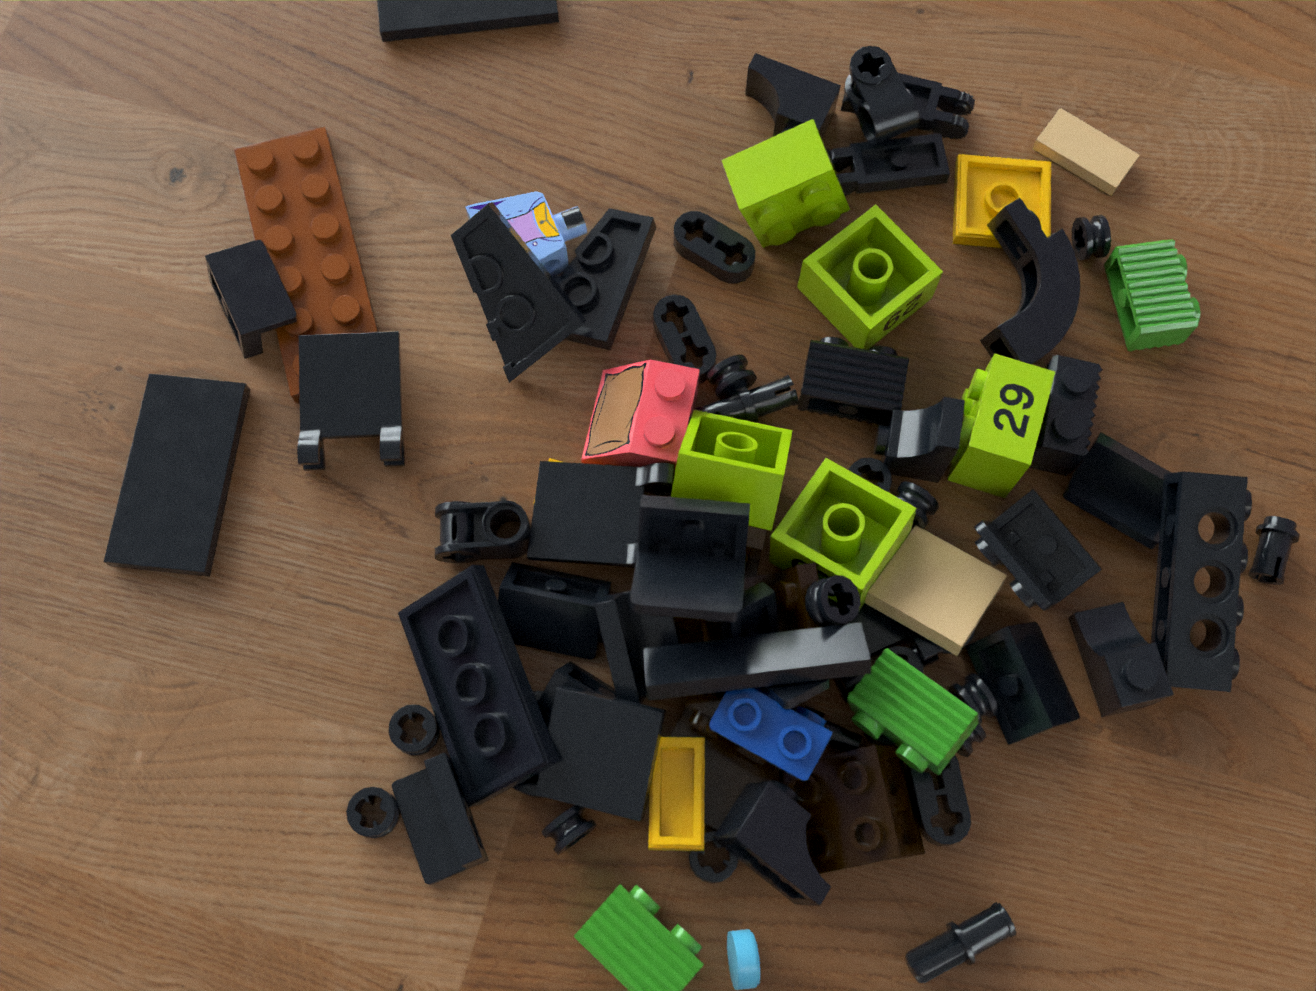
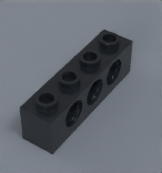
M1185 471L1164 474L1151 643H1156L1171 687L1231 692L1232 680L1238 675L1240 657L1238 650L1235 648L1236 627L1241 624L1244 615V603L1239 595L1240 574L1245 571L1248 562V549L1243 542L1244 521L1249 518L1252 510V495L1247 490L1248 477ZM1204 515L1209 516L1214 524L1213 536L1207 542L1201 538L1198 531L1199 522ZM1201 568H1205L1210 576V585L1206 592L1200 595L1195 588L1194 578ZM1201 620L1206 628V637L1199 646L1194 647L1190 640V631L1192 626Z

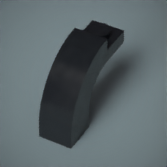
M1018 198L1005 206L987 226L1019 274L1022 287L1020 305L1012 318L997 326L980 342L991 358L995 353L1033 364L1049 353L1069 330L1077 312L1080 298V273L1074 249L1064 230L1061 229L1047 238L1041 229V223L1036 214L1027 209L1021 198Z

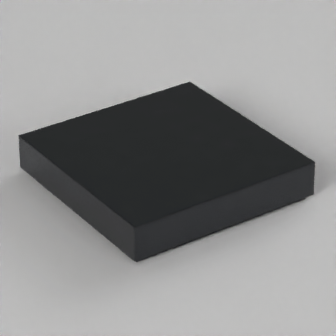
M563 685L557 687L548 732L560 762L539 773L535 795L641 821L646 811L666 710Z

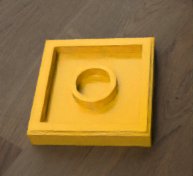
M958 154L955 162L953 244L1002 248L987 224L1005 206L1018 198H1021L1027 209L1036 214L1041 223V229L1047 238L1051 236V162Z

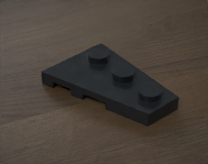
M493 202L488 203L451 234L472 291L477 294L488 321L486 326L491 339L496 341L505 364L503 369L509 383L587 321Z
M609 208L575 249L576 257L560 276H553V279L587 320L564 340L611 350L657 228L654 217Z

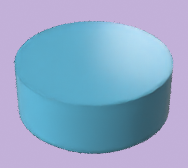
M749 929L729 931L727 934V957L733 987L735 990L756 988L760 982V959L755 936Z

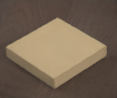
M916 525L872 585L864 603L958 656L1003 586L1007 575Z

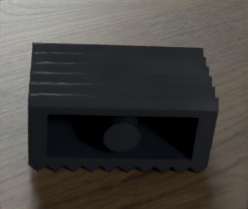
M824 337L820 341L811 340L806 357L797 409L800 411L807 410L810 413L817 412L820 415L827 414L830 417L837 416L838 418L855 419L858 422L865 421L868 424L875 423L878 426H886L893 410H901L909 358L898 356L896 350L886 346H873L868 350L849 347L847 341L838 337Z
M1054 355L1045 368L1055 371L1032 463L1029 468L1067 476L1074 471L1089 453L1086 448L1091 444L1088 438L1092 435L1090 429L1094 424L1091 420L1095 416L1093 410L1097 405L1094 402L1098 398L1096 392L1100 388L1098 386L1101 380L1099 374L1103 369L1096 363Z

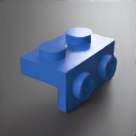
M761 687L726 691L709 722V727L713 732L801 781L809 779L833 733L824 728L826 721L819 715L801 706H797L795 711L784 709Z

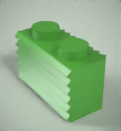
M1173 239L1116 246L1104 264L1126 347L1130 352L1136 349L1142 350L1153 347L1159 348L1164 345L1182 344L1198 327L1200 306L1195 297H1190L1191 293L1188 291V284L1185 282L1187 278V263L1182 254H1177L1178 249L1175 248V241Z
M888 648L883 650L881 656L871 666V674L864 675L861 682L856 685L847 698L850 709L855 713L851 718L853 723L876 740L881 734H884L891 741L895 742L899 746L895 752L896 755L919 773H923L926 768H929L935 774L940 775L978 725V713Z
M620 884L574 935L629 991H682L704 965L695 956L702 946L679 924L671 932L667 930L654 917L661 907L637 884L630 892Z

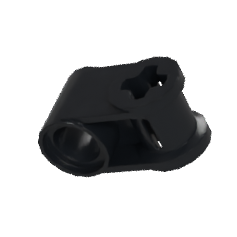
M866 46L855 51L850 60V74L845 81L844 93L858 118L860 128L866 140L871 145H875L917 128L919 125V112L916 102L902 82L888 53L875 46Z
M503 500L477 503L452 501L438 504L435 507V517L440 520V546L435 548V559L445 563H470L477 560L514 559L522 557L528 552L531 522L524 509L514 501ZM513 521L521 524L519 531L513 537L507 539L497 537L499 528L506 522Z

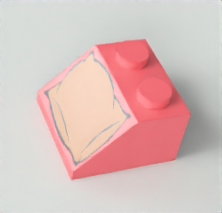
M646 360L603 370L582 454V463L641 467L652 463L674 464L676 469L678 453L693 410L695 409L700 369Z

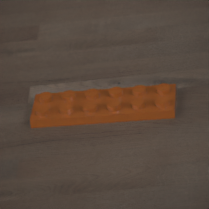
M325 127L234 149L255 240L263 241L297 313V321L295 323L276 329L290 394L295 403H300L299 335L379 332L330 138Z

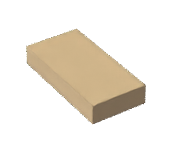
M1062 108L1057 111L1036 139L1032 148L1110 196L1113 195L1140 156Z

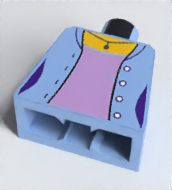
M538 191L466 206L467 215L470 219L488 203L493 202L552 277L562 273L569 265L565 241L587 234L586 224L578 206L552 215L543 193Z

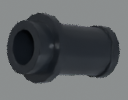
M1267 516L1264 518L1263 524L1257 525L1256 534L1260 537L1252 568L1249 570V577L1255 580L1261 575L1259 582L1273 585L1284 583V574L1291 546L1293 543H1297L1300 538V534L1296 531L1297 524L1294 521L1278 516Z

